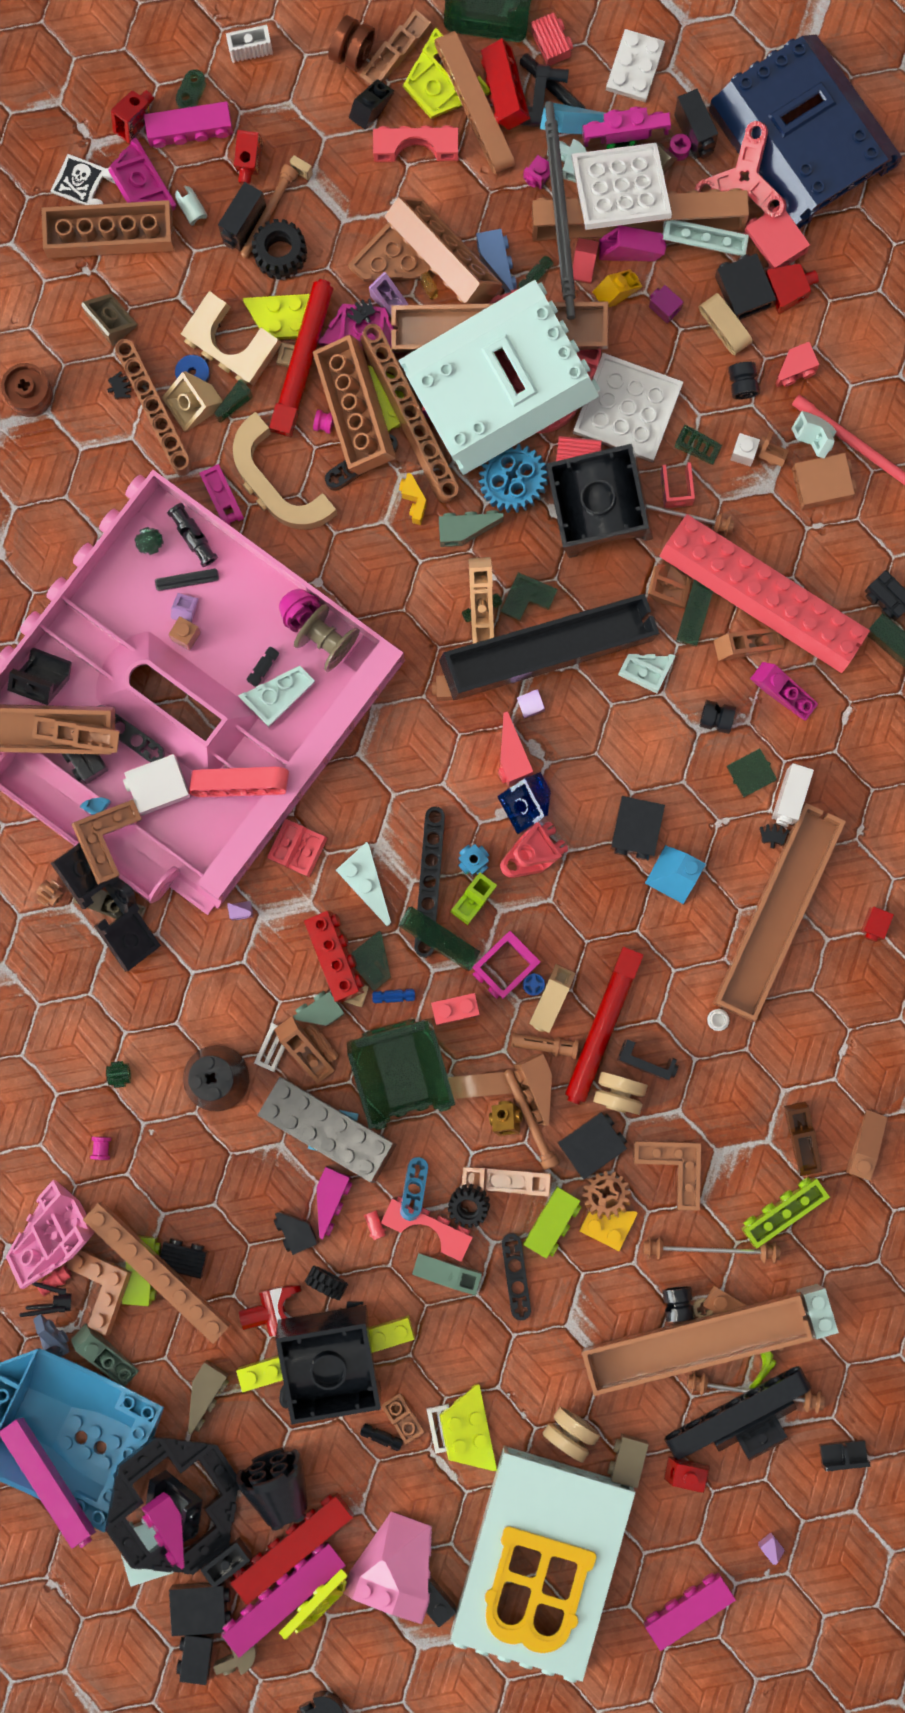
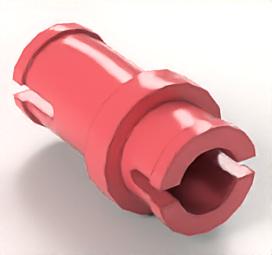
M63 1265L59 1270L55 1269L52 1271V1275L41 1283L53 1287L63 1286L66 1284V1280L72 1277V1273ZM37 1287L39 1292L43 1296H46L49 1292H51L49 1290Z

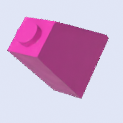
M622 225L617 226L603 236L599 242V260L656 261L666 251L663 233Z

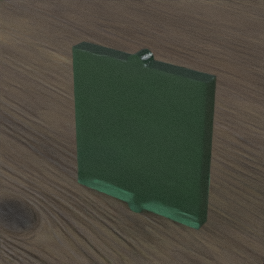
M761 749L726 766L733 778V784L737 785L743 798L777 780L770 767L771 763L767 762Z

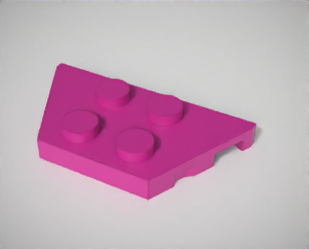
M133 138L130 145L110 165L108 169L110 175L127 203L169 200L172 210H175L177 205L137 138Z
M342 304L336 317L329 324V328L319 340V346H326L347 335H351L360 341V336L365 327L369 324H377L382 329L391 347V330L394 329L390 323L387 311L383 307H373L375 315L369 317L370 323L364 320L360 325H357L355 321L347 317L348 313L353 315L350 308L353 307V309L357 310L356 306ZM367 333L369 339L376 340L374 334Z

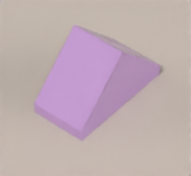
M385 272L369 286L370 297L380 307L385 308L390 317L391 305H408L405 298Z

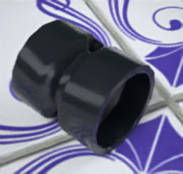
M740 362L728 368L730 381L734 382L731 385L733 399H749L760 394L759 383L754 379L757 377L755 362Z
M706 700L699 727L710 730L715 727L718 732L730 734L736 707L727 704L721 707L718 702Z
M691 1286L672 1287L662 1290L664 1303L668 1304L665 1308L666 1322H681L695 1319L694 1306L690 1304V1301L693 1299Z

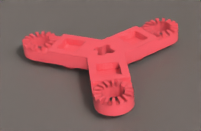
M759 121L751 122L746 128L736 168L699 181L696 184L695 190L701 192L702 187L706 184L710 185L711 190L729 191L733 188L748 190V196L767 215L771 217L783 215L786 210L785 199L758 173L768 136L767 126ZM759 126L762 134L760 138L754 139L751 134L752 130ZM742 172H750L748 175L749 181H742ZM773 200L780 202V208L777 212L770 210V204Z

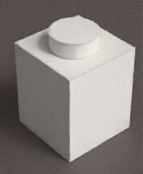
M739 433L730 460L751 467L760 439Z

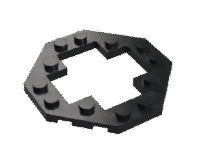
M154 1436L117 1465L105 1532L132 1569H150L194 1575L230 1544V1531L232 1522H234L237 1506L236 1497L239 1490L236 1482L237 1474L214 1443ZM166 1457L170 1459L180 1474L196 1461H199L220 1492L217 1497L203 1507L215 1526L183 1551V1569H180L177 1565L172 1566L165 1556L168 1552L164 1546L160 1547L157 1544L148 1551L126 1519L128 1515L144 1503L132 1484Z

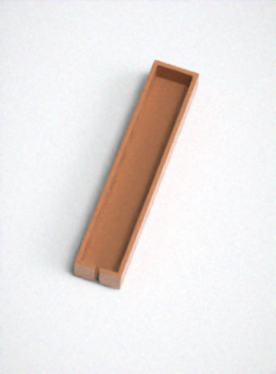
M733 188L729 191L712 189L708 192L691 190L686 193L670 191L667 193L672 212L671 219L622 225L663 233L664 221L680 220L733 232L744 231L749 217L748 190ZM565 196L570 240L602 238L617 227L585 230L580 199H570V197ZM548 198L532 200L533 241L557 240L553 200Z
M608 301L574 302L576 318L572 320L567 319L565 302H553L558 310L555 313L558 321H564L569 330L566 333L569 341L574 339L579 350L608 349ZM493 304L391 305V325L394 330H391L392 350L394 353H411Z
M0 704V752L112 754V752L72 747L73 745L32 738L35 715L115 729V707Z
M807 803L803 805L799 820L794 823L713 1001V1004L751 1022H755L758 1018L846 823L845 820L829 813L823 819L819 818L824 811Z
M801 1292L588 1346L582 1350V1355L593 1395L596 1396L812 1341L813 1333L808 1316H806Z

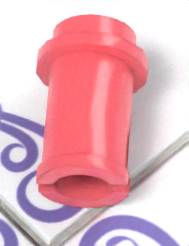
M377 1210L363 1215L371 1233L369 1236H372L373 1240L386 1235L384 1232L386 1228L383 1229Z

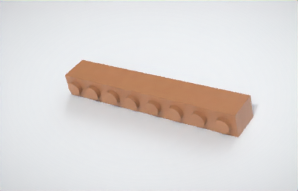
M103 1202L97 1203L83 1218V1221L212 1344L229 1328L231 1324Z

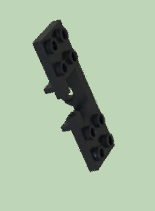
M80 843L51 862V865L82 910L93 904L94 902L91 897L105 887L123 913L122 916L110 925L106 919H103L94 927L125 972L131 970L161 946L138 913L140 908L136 904V897L132 888L120 880L119 877L98 885Z

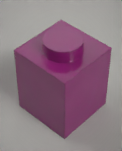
M666 285L661 289L657 288L649 297V308L667 324L682 310L684 303Z

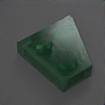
M378 931L351 953L357 964L355 968L373 991L377 990L391 978L382 933Z

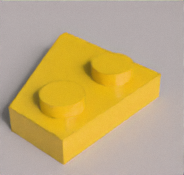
M588 1211L579 1231L620 1251L638 1212L626 1211L624 1213L619 1211L618 1218L612 1214L611 1219L608 1220L606 1215L599 1219L597 1216L598 1212L592 1215Z

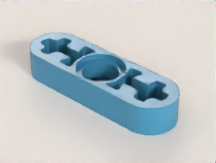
M420 1157L413 1158L409 1162L406 1171L400 1214L408 1221L416 1220L422 1210L428 1164ZM415 1165H419V1168L421 1169L418 1174V1178L414 1177L416 1169L414 1168ZM416 1184L419 1186L420 1192L413 1194L409 1191L408 1186ZM411 1200H415L413 1203V1214L409 1213V1209H407Z

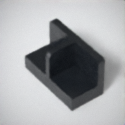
M864 1439L819 1444L822 1468L825 1471L871 1467L870 1461L867 1459Z

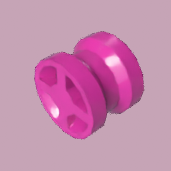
M677 134L671 139L669 151L678 158L676 161H682L688 157L691 148L690 138L684 134Z
M318 409L314 419L313 430H324L327 434H331L334 425L331 412L327 414Z

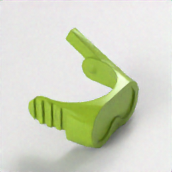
M770 1351L760 1354L762 1368L750 1385V1389L757 1387L776 1365V1361L773 1359L774 1355Z

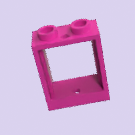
M509 931L472 967L475 971L472 975L480 983L485 981L490 986L488 991L496 999L499 996L504 999L541 962ZM508 942L524 958L529 966L502 991L481 967Z

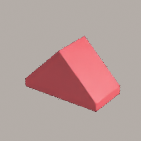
M578 238L572 266L575 281L591 284L599 246L598 241Z

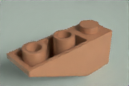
M535 1054L514 1064V1075L517 1081L522 1084L524 1089L522 1093L526 1102L530 1103L531 1112L536 1123L541 1126L549 1125L552 1073L544 1054Z

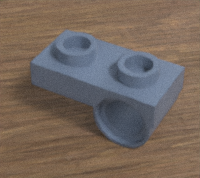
M41 1314L33 1318L43 1350L58 1356H64L70 1352L67 1344L69 1339L63 1330L59 1331L51 1319L47 1320Z

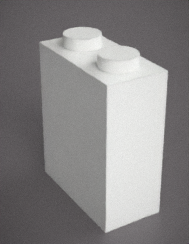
M174 754L124 772L126 779H123L127 792L131 791L134 798L131 800H134L138 812L142 816L191 798L177 757Z
M793 763L786 770L772 815V819H775L777 824L788 827L789 824L793 825L799 820L813 775V769Z

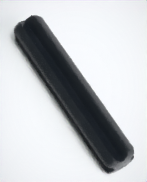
M214 568L155 579V586L157 591L215 582L219 580V574L217 569Z

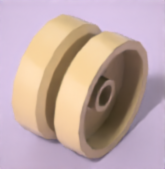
M601 1072L598 1083L611 1090L610 1092L596 1091L593 1102L606 1105V1108L622 1113L630 1112L640 1115L643 1104L640 1101L631 1099L630 1096H645L648 1085Z
M559 1407L554 1418L561 1427L549 1423L542 1434L560 1450L572 1458L584 1462L589 1451L582 1442L588 1445H595L601 1435L584 1419L563 1407Z

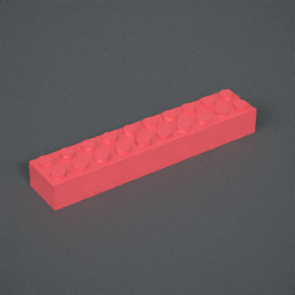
M686 514L659 556L840 673H843L870 632L861 624L688 514Z

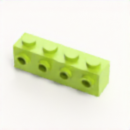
M805 1178L798 1183V1189L793 1192L791 1190L786 1191L780 1196L781 1200L775 1205L772 1202L761 1209L763 1213L758 1217L753 1215L743 1222L745 1226L741 1229L753 1247L759 1248L830 1198L818 1179Z

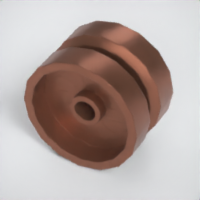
M348 15L344 16L331 40L328 53L329 59L338 64L345 61L346 67L355 72L361 70L372 49L376 33L375 28L365 23L359 26L357 19Z
M19 363L9 368L4 374L1 382L2 394L12 410L17 414L25 417H37L46 412L51 406L53 388L39 367L30 363Z

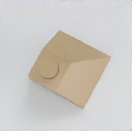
M186 371L181 373L162 397L184 432L191 430L212 416L223 404V400L211 384Z

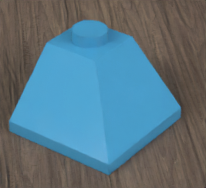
M665 845L645 884L684 904L706 863L685 852Z

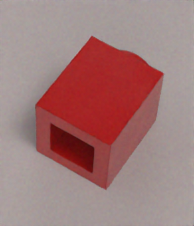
M874 906L870 907L860 932L866 934V939L877 942L878 939H885L894 914Z

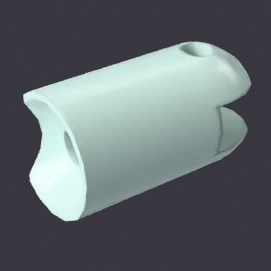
M184 186L188 194L181 197L177 190L175 198L190 225L193 226L198 219L207 218L208 214L193 189L189 186Z

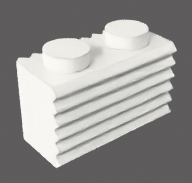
M267 25L226 33L233 63L240 60L243 61L244 59L247 60L248 58L252 59V57L256 58V56L259 58L260 56L273 54Z

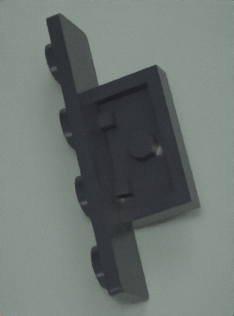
M794 1401L788 1402L715 1441L714 1444L718 1452L739 1442L750 1461L789 1440L778 1419L797 1409Z

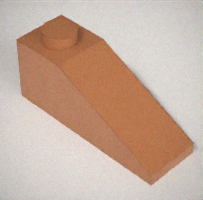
M771 628L727 633L714 640L718 661L738 659L785 648L782 635Z
M292 1016L274 1029L280 1043L317 1084L335 1071L305 1030Z
M869 1110L865 1111L845 1170L846 1173L871 1181L888 1117Z

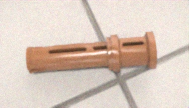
M513 1033L511 1047L550 1052L555 1057L563 1055L576 1060L579 1040L573 1042L561 1040L560 1037L553 1040Z

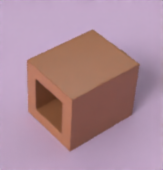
M179 616L168 635L173 642L190 651L201 632L198 626Z
M444 675L436 676V682H432V694L437 695V701L453 700Z

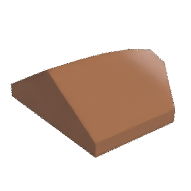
M666 562L654 566L648 595L658 603L685 608L691 579L686 577L678 568Z

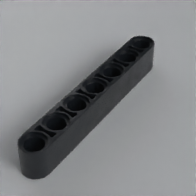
M431 807L425 814L414 943L415 952L422 958L430 957L435 949L445 815L439 807ZM433 812L441 815V820L437 823L429 820V816ZM430 834H437L440 839L437 844L432 845L428 843L427 838ZM430 855H434L438 859L437 864L434 866H428L425 863L426 858ZM427 877H433L436 880V884L432 888H427L424 886V880ZM427 898L434 901V907L430 910L422 907L423 900ZM424 920L432 922V929L428 932L420 929V924ZM428 942L431 946L430 951L425 954L419 952L418 946L420 943Z
M793 1367L672 1431L664 1440L676 1460L685 1458L802 1396L811 1389V1385L801 1367Z

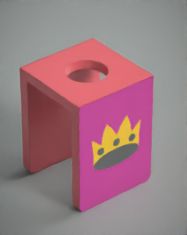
M688 462L685 468L688 496L669 497L666 465H662L660 475L664 508L692 506L695 494L691 462Z

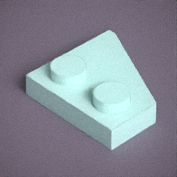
M628 654L618 675L657 694L675 655L656 656L655 654H646L641 656L639 654Z

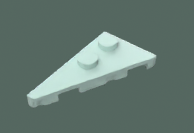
M366 842L336 871L388 927L391 923L370 846Z

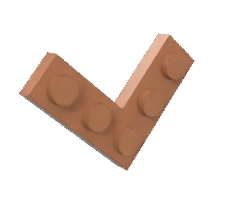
M134 800L127 801L71 824L98 885L120 876L103 835L142 820Z
M634 1141V1164L678 1165L677 1210L700 1211L701 1143Z
M81 1248L69 1260L66 1268L102 1285L87 1327L105 1336L110 1335L132 1272Z

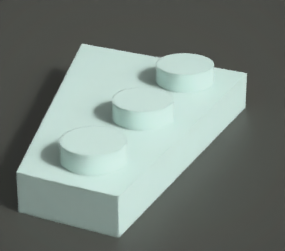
M298 666L267 683L258 685L256 688L238 695V697L270 727L315 683V680L301 666Z

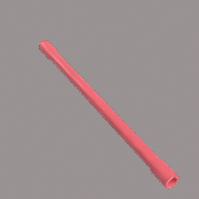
M800 394L797 396L792 406L799 411L816 415L827 421L836 430L835 435L905 485V472L821 412Z

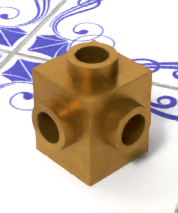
M501 1101L498 1105H492L489 1121L490 1125L493 1126V1132L498 1136L520 1134L522 1112L511 1101Z

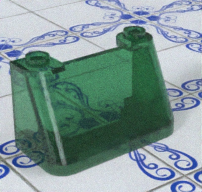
M445 0L444 26L448 31H455L459 34L492 39L503 38L506 41L520 42L527 35L533 0Z

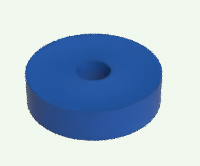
M187 355L178 361L175 368L176 379L184 371L189 373L191 370H195L196 374L194 376L208 382L210 370L203 358L197 355Z

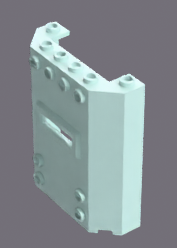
M533 280L399 359L410 384L463 475L599 397L597 392L601 390L595 379L591 381L587 373L591 370L585 359L580 361L577 352L580 350L574 339L569 341L566 335L569 332L563 320L558 321L555 315L558 312L552 300L547 301L545 295L548 293L542 282L537 284L536 280ZM502 347L525 387V390L518 394L494 354L495 351Z

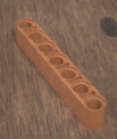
M452 31L436 38L434 42L438 54L492 172L497 174L515 166L513 155L457 33Z
M121 339L115 345L116 354L174 472L180 476L187 475L192 469V464L134 344L128 339ZM124 349H131V352L129 354H121ZM140 367L138 373L133 374L130 372L132 368ZM142 386H149L148 391L140 392ZM152 404L159 405L155 411L149 410ZM164 422L168 424V426L165 429H158L160 423ZM169 442H177V445L174 448H167V444ZM179 460L186 461L183 467H176V463Z

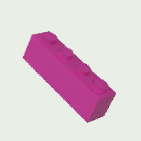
M227 101L144 114L147 139L150 147L163 148L168 144L183 145L188 141L196 140L202 142L208 138H226L233 134Z
M719 1572L715 1575L714 1573L707 1575L702 1579L703 1583L699 1586L689 1587L684 1591V1596L678 1600L676 1598L670 1600L665 1604L663 1610L660 1612L654 1611L646 1617L647 1621L644 1622L645 1628L660 1651L736 1601Z

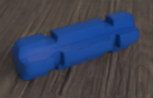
M390 990L384 993L382 991H375L372 993L373 1003H382V1001H385V1003L403 1002V1000L414 1001L415 990Z

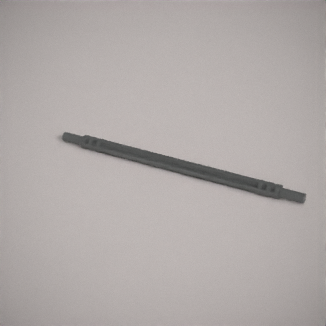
M549 101L545 103L547 120L545 122L562 296L566 304L567 319L572 320L576 318L574 306L576 294L558 122L555 120L554 104Z

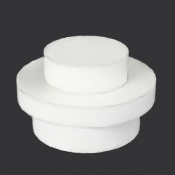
M715 1009L709 1013L707 1023L711 1029L722 1031L729 1024V1016L724 1010Z

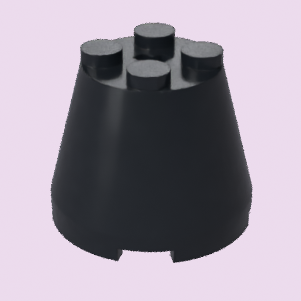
M220 1045L204 1047L193 1054L188 1060L183 1074L184 1088L188 1097L198 1107L208 1111H224L237 1105L247 1093L250 1082L249 1070L243 1057L235 1050ZM214 1072L217 1082H211L207 1073L213 1074Z
M283 1448L265 1452L251 1460L253 1464L247 1469L239 1470L236 1482L240 1491L273 1531L280 1530L289 1523H298L305 1519L308 1503L304 1468L301 1456L296 1449L291 1452H284Z

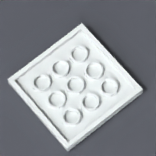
M657 143L572 154V164L585 230L671 219L672 212Z
M603 353L593 378L601 390L597 392L599 397L582 407L573 434L591 440H601V444L612 448L632 444L636 457L654 462L683 381Z

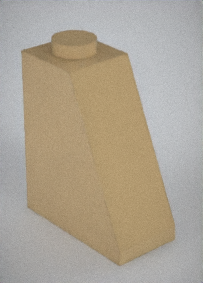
M557 964L555 965L529 1023L536 1030L550 1033L576 973Z

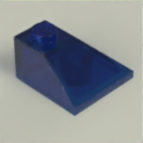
M539 772L522 779L497 796L517 834H520L548 816L551 790L542 773Z

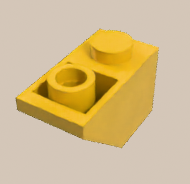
M630 269L608 275L592 293L599 302L608 301L609 307H612L638 291L642 284L639 282L638 276Z

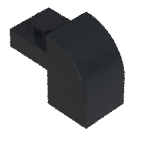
M329 1691L314 1692V1703L311 1701L305 1702L299 1706V1710L296 1712L347 1713L341 1699Z

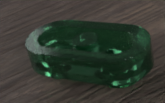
M190 70L186 73L175 97L179 109L197 106L206 86L205 76L201 71ZM192 78H198L196 82L191 81ZM189 96V99L183 100V97Z

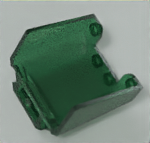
M415 1019L401 1021L367 1031L362 1034L363 1037L347 1042L348 1058L369 1129H383L387 1127L391 1116L402 1117L408 1114V1111L415 1109L416 1111H423L428 1109L430 1105H433L434 1109L446 1111L455 1105L432 1019L418 1022Z

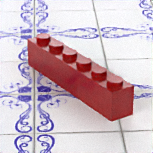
M338 1493L334 1496L331 1494L327 1495L320 1501L321 1506L317 1510L310 1509L305 1513L306 1517L300 1524L293 1523L285 1530L286 1535L283 1538L279 1539L276 1537L267 1545L269 1549L263 1554L258 1552L251 1558L249 1566L246 1568L241 1567L232 1574L234 1578L230 1584L246 1605L353 1518L354 1513Z

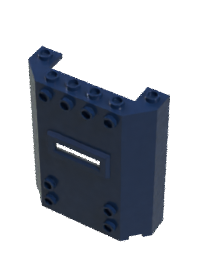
M817 34L804 35L796 40L794 38L789 40L779 51L774 50L769 53L765 60L761 62L756 61L746 72H739L734 75L720 93L711 99L709 112L738 154L740 153L746 128L751 122L759 121L767 126L768 136L758 173L785 199L786 211L799 229L811 222L814 213L875 174L879 173L882 177L899 166L902 159L899 151ZM817 94H820L824 100L823 102L787 125L781 117ZM759 126L752 130V137L754 139L760 138L762 130ZM778 200L772 201L775 207L780 205Z

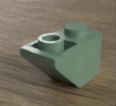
M322 991L314 997L315 1002L309 1006L305 1003L295 1010L297 1014L293 1017L297 1021L329 1026L345 1015V1012L339 1003L334 1001L330 991L328 993Z

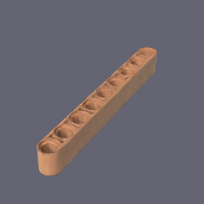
M369 324L360 336L361 345L436 498L442 503H449L458 493V484L382 329L377 324ZM367 333L374 334L376 340L369 339ZM376 353H383L386 359H379ZM385 372H392L395 378H388ZM395 391H401L404 394V398L397 397ZM410 410L414 417L406 416L404 411ZM414 430H420L423 433V437L416 436ZM424 449L431 450L433 456L425 455ZM433 468L440 469L442 475H436L433 472ZM443 487L449 488L451 495H446L443 492Z

